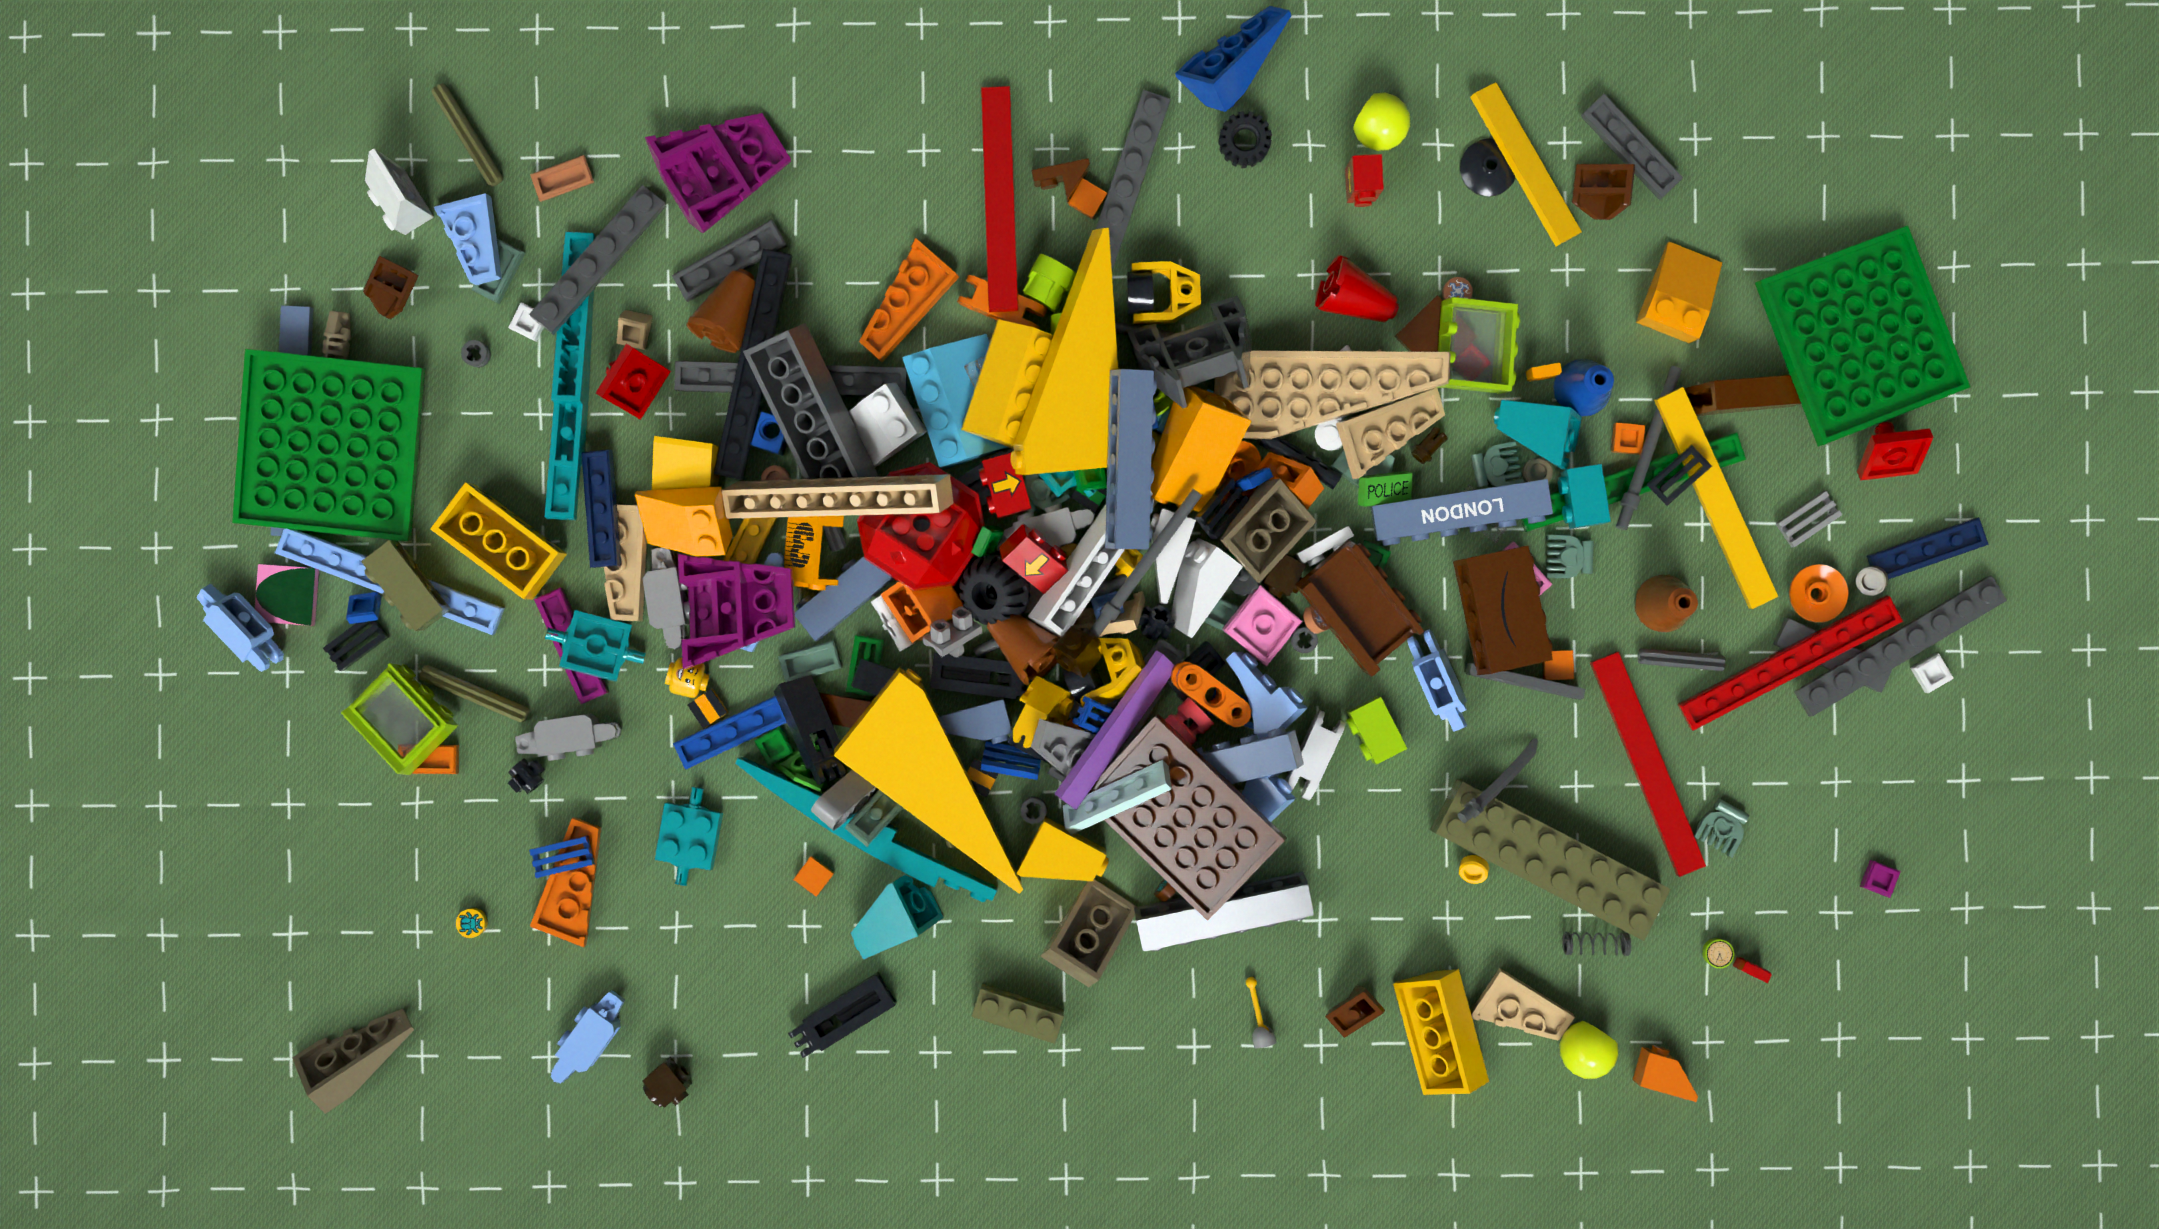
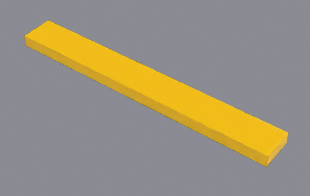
M1680 387L1655 399V404L1678 454L1680 455L1692 444L1712 465L1692 485L1748 608L1754 609L1777 598L1778 594L1684 387ZM1690 454L1682 461L1683 465L1685 466L1694 456ZM1698 462L1687 472L1688 476L1690 477L1702 464Z

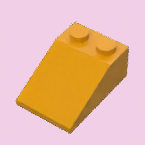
M1667 242L1636 323L1687 343L1700 339L1711 310L1723 262L1672 242Z
M704 487L636 491L635 497L647 544L693 556L725 555L733 535L729 518L726 519L722 488Z

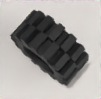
M1241 111L1236 116L1234 114L1231 115L1229 120L1224 122L1220 131L1219 150L1221 154H1224V159L1227 162L1230 160L1235 167L1237 165H1242L1241 168H1247L1248 165H1251V167L1256 166L1257 162L1264 160L1271 146L1272 132L1268 129L1269 124L1267 121H1262V116L1258 114L1256 117L1253 115L1254 112L1251 111L1248 114H1244V111ZM1247 129L1253 132L1256 137L1255 146L1249 150L1239 149L1234 143V136L1238 131Z

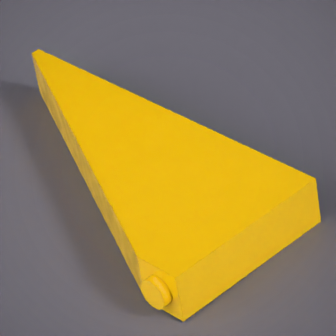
M1109 228L1096 229L1091 232L1013 444L1014 451L1011 453V464L1013 469H1015V474L1031 475L1107 467L1110 370L1118 369Z
M899 667L835 747L834 756L1020 894L1023 890L1021 880L923 684L920 683L922 678L909 668L905 672Z

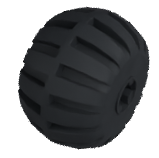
M987 555L974 560L964 571L960 581V599L965 602L963 607L972 613V618L981 624L988 625V621L990 624H995L997 620L1002 622L1010 619L1011 614L1022 615L1029 604L1031 596L1030 582L1026 581L1025 578L1004 563L1001 555Z

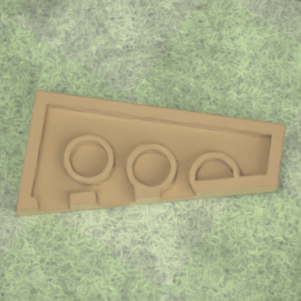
M1438 388L1414 394L1336 423L1353 479L1362 477L1366 474L1367 470L1381 463L1394 450L1400 449L1407 444L1409 439L1419 435L1445 416Z
M617 504L621 565L601 567L604 568L606 582L604 585L611 620L643 621L644 585L642 578L645 575L647 540L638 505Z

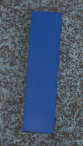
M774 696L673 743L686 770L787 722L777 698Z

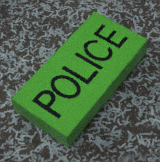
M1402 471L1360 477L1358 505L1366 507L1411 500L1412 473Z

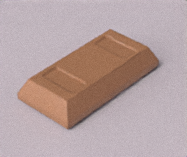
M585 155L530 174L540 202L594 183Z

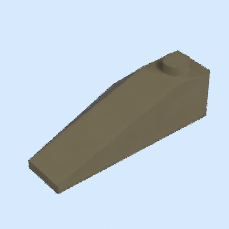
M404 1009L374 1019L369 1022L367 1027L356 1031L353 1028L343 1031V1036L333 1040L328 1038L319 1040L292 1057L307 1096L325 1114L350 1098L414 1031Z

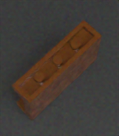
M1348 540L1297 582L1295 586L1361 670L1372 677L1381 670L1377 664L1413 634L1421 635L1424 630L1419 625L1422 620L1413 609L1408 610L1402 603L1405 601V598L1395 587L1391 589L1385 581L1388 579L1386 573L1378 565L1374 567L1368 558L1371 556L1369 551L1361 543L1355 544Z
M1528 545L1453 561L1477 675L1493 674L1553 660L1551 653L1552 643L1548 638L1545 625L1546 615L1542 609L1539 597L1540 586L1536 581L1533 569L1534 558L1530 553Z

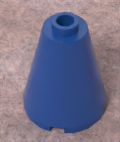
M1589 359L1571 361L1562 368V373L1555 378L1553 385L1554 397L1561 406L1571 407L1581 417L1591 416L1601 411L1607 405L1612 393L1614 376L1609 368Z

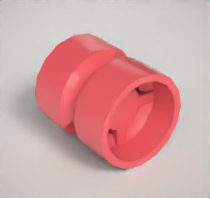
M1189 697L1177 707L1178 713L1176 715L1170 714L1165 719L1191 746L1197 741V734H1204L1214 724ZM1191 718L1194 722L1188 728L1183 722Z

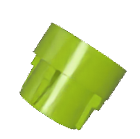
M1039 254L1027 276L1029 279L1022 291H1024L1026 297L1044 305L1049 311L1059 313L1067 300L1076 272L1049 256Z

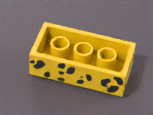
M466 482L431 527L433 532L522 599L533 600L567 555L566 552L477 485Z

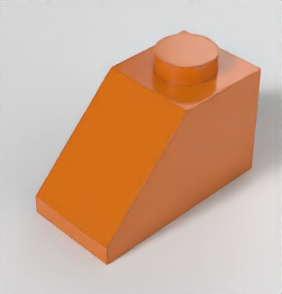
M1269 452L1254 470L1270 468L1274 477L1269 480L1281 479L1307 510L1324 489L1310 466Z
M1653 1045L1652 1049L1641 1048L1633 1076L1634 1082L1644 1088L1697 1102L1698 1096L1678 1060L1669 1055L1670 1050Z

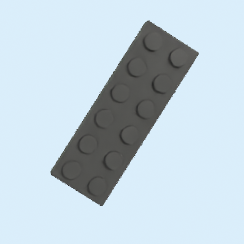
M806 323L743 351L804 479L879 477Z

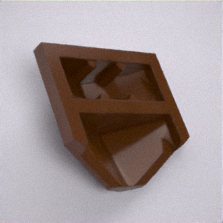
M1576 164L1572 203L1594 220H1612L1631 205L1635 165Z
M379 256L363 292L370 298L377 312L391 320L403 311L419 275Z

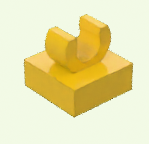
M1125 549L1115 563L1117 566L1115 574L1117 576L1125 574L1129 577L1143 555L1137 549Z

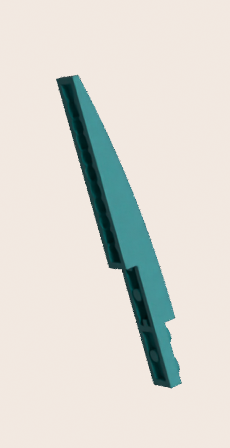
M565 232L562 276L594 241V233ZM594 290L557 331L551 400L554 402L545 505V518L577 519L580 470L582 466L581 452H585Z
M743 756L737 758L735 764L774 794L810 819L864 852L932 887L936 886L939 877L945 879L943 883L950 888L959 890L962 887L971 891L970 896L981 902H986V899L993 901L998 889L997 886L895 840L894 838L899 828L888 824L870 845L866 847L845 829L846 825L858 812L833 831L811 812L812 806L823 793Z

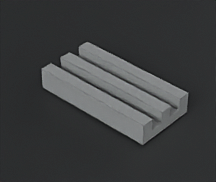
M1827 491L1821 492L1776 523V526L1791 548L1796 547L1842 516L1840 510L1835 508L1836 504L1834 501L1829 499L1828 496L1830 495ZM1821 501L1823 502L1824 506L1790 529L1786 528L1788 523ZM1829 511L1830 515L1796 538L1792 537L1794 533Z

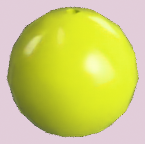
M1386 92L1374 93L1359 113L1353 130L1357 139L1365 147L1376 151L1390 150L1398 146L1406 137L1410 128V113L1406 104L1397 96Z
M1585 1021L1572 1024L1565 1031L1559 1043L1560 1056L1565 1067L1573 1074L1584 1079H1597L1607 1075L1615 1066L1619 1056L1617 1042Z

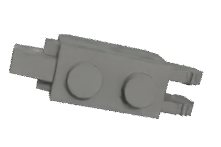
M1061 504L1045 508L1046 514L1035 516L1034 512L1019 515L1017 516L1018 522L1012 523V527L1004 530L997 550L1000 552L999 547L1023 523L1031 530L1033 528L1039 530L1045 537L1046 542L1052 547L1054 545L1062 547L1066 544H1071L1076 538L1075 530L1092 525L1095 514L1091 512V509L1070 513L1068 507L1062 508Z
M662 547L652 549V571H647L642 578L649 623L656 629H663L666 646L676 650L682 648V640L686 637L685 625H690V605L685 592L688 587L679 583V569L672 550Z
M590 713L538 721L534 731L516 736L515 740L518 754H538V757L547 755L548 761L566 758V752L576 751V756L594 754L593 748L602 747V741L618 738V736H621L622 729L619 723L616 722L599 724L598 718Z

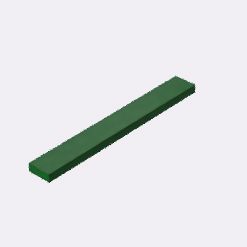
M1737 432L1709 441V445L1720 468L1746 460ZM1678 452L1651 460L1640 494L1652 491L1647 486V483L1679 455ZM1681 462L1658 484H1656V486L1660 488L1682 467H1684L1683 463ZM1636 466L1604 476L1608 505L1621 501L1623 494L1628 492ZM1685 473L1675 483L1688 479V474ZM1559 491L1550 494L1553 514L1546 515V521L1528 524L1527 518L1521 519L1524 531L1528 532L1564 520L1562 514V507L1566 506L1564 494L1561 495Z

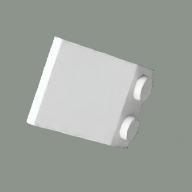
M376 149L369 151L365 182L370 188L367 193L376 206L380 205L385 212L382 218L392 231L397 230L406 235L432 219L434 216L405 169Z
M897 383L884 384L848 412L875 468L927 432Z
M1162 509L1160 515L1154 513L1150 523L1153 531L1152 544L1175 514L1174 512ZM1186 517L1154 561L1159 603L1164 605L1168 603L1196 522L1194 519Z
M1199 538L1191 542L1186 548L1179 569L1171 612V619L1175 621L1173 627L1193 638L1243 566L1215 545Z

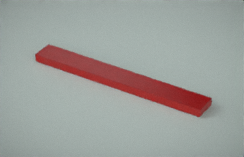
M1010 86L981 87L989 313L1018 311Z
M1886 595L1677 705L1689 728L1694 731L1898 625L1903 620L1891 597Z
M1614 652L1589 662L1676 876L1681 877L1706 867L1619 652Z

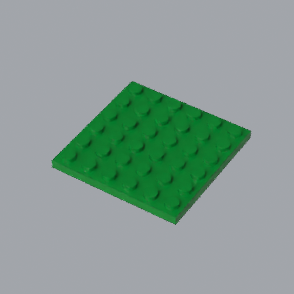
M1908 226L1755 282L1818 447L1971 387Z
M245 349L232 523L411 541L425 368Z

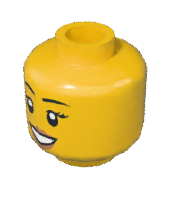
M680 657L675 663L670 662L665 684L669 685V691L673 694L695 698L700 690L706 691L710 674L705 673V665L703 663L683 669L682 657Z

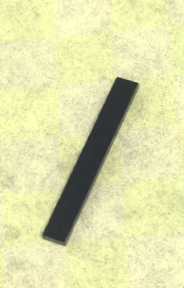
M763 248L714 475L744 481L763 392L743 351L775 337L793 258L792 254Z

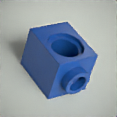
M761 411L751 445L783 456L787 442L780 429V433L776 438L769 439L766 434L767 428L771 424L778 423L772 411H770V414Z

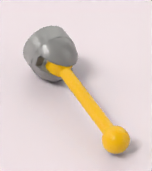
M1248 977L1245 983L1250 988L1258 1027L1252 1034L1254 1048L1268 1047L1277 1043L1273 1030L1263 1024L1255 988L1257 980L1254 977Z

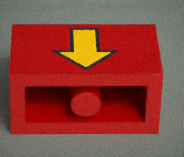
M1382 154L1355 155L1351 157L1345 168L1347 203H1355V207L1371 206L1372 202H1376L1384 190Z
M1011 453L983 460L984 468L978 470L982 485H989L991 496L986 497L990 514L996 513L999 519L1032 510L1023 475L1015 474V469L1012 467Z
M1024 523L999 547L1002 561L1043 594L1069 571L1065 560L1067 556L1063 550L1057 545L1053 547L1049 545L1039 530L1036 528L1031 530Z

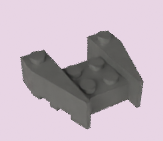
M1238 296L1210 304L1214 321L1161 338L1155 323L1127 332L1139 370L1154 371L1157 388L1182 408L1187 407L1183 388L1195 386L1200 382L1215 377H1222L1233 371H1236L1243 387H1248L1252 338L1246 312Z

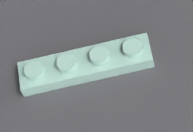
M1161 760L1087 794L1077 810L1068 804L1063 805L1065 830L1072 835L1171 790L1169 766Z

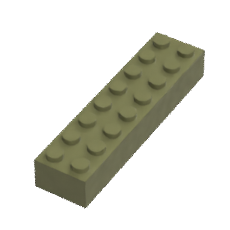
M1455 780L1430 831L1643 941L1645 940L1671 890L1670 888L1495 798L1483 808L1484 811L1475 819L1472 817L1466 823L1462 822L1458 818V813L1465 808L1464 805L1471 799H1476L1482 791L1460 780Z

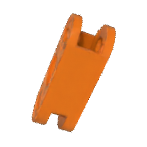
M968 275L966 281L973 285L976 291L972 299L959 296L957 302L960 305L994 320L1000 319L1040 329L1038 325L1022 317L1025 311L1045 317L1048 310L1047 307L1018 294V311L989 313L988 281Z
M1185 661L1177 663L1173 667L1171 680L1174 686L1219 720L1232 727L1244 726L1251 717L1250 705L1204 669ZM1190 674V679L1186 681L1187 675ZM1215 687V698L1207 701L1205 698L1207 690Z

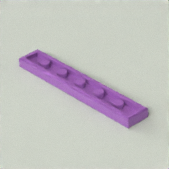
M1155 651L1055 792L1056 796L1073 809L1077 810L1171 677V671L1175 665L1162 653Z

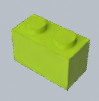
M1376 696L1346 711L1349 718L1345 721L1353 735L1358 734L1363 744L1359 745V749L1366 761L1371 759L1372 763L1377 765L1407 749L1380 696Z

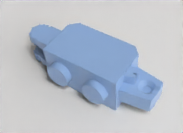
M212 584L200 590L197 599L204 606L203 610L206 613L203 621L242 662L248 660L256 669L262 672L270 668L269 659L275 664L284 660L283 651L272 640L274 635L272 626L240 593L234 592L228 596L223 595Z
M1428 629L1424 631V639L1431 654L1425 657L1416 638L1412 636L1407 639L1415 660L1412 662L1413 669L1435 715L1439 714L1442 720L1447 718L1455 732L1467 726L1462 714L1463 711L1467 710L1465 706L1467 699L1444 648L1440 649L1434 634Z
M611 990L598 1004L595 1003L589 1009L583 1007L574 1019L578 1023L572 1032L567 1030L557 1043L560 1049L555 1056L560 1059L552 1069L550 1076L554 1082L562 1083L575 1070L577 1072L587 1071L590 1066L595 1064L621 1028L617 1015L625 1002L624 998Z

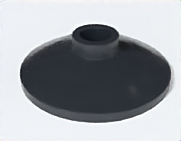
M1482 139L1473 143L1467 148L1461 158V178L1467 188L1477 195L1492 197L1502 194L1509 189L1516 179L1494 139ZM1493 161L1496 168L1494 170L1488 169L1486 162Z

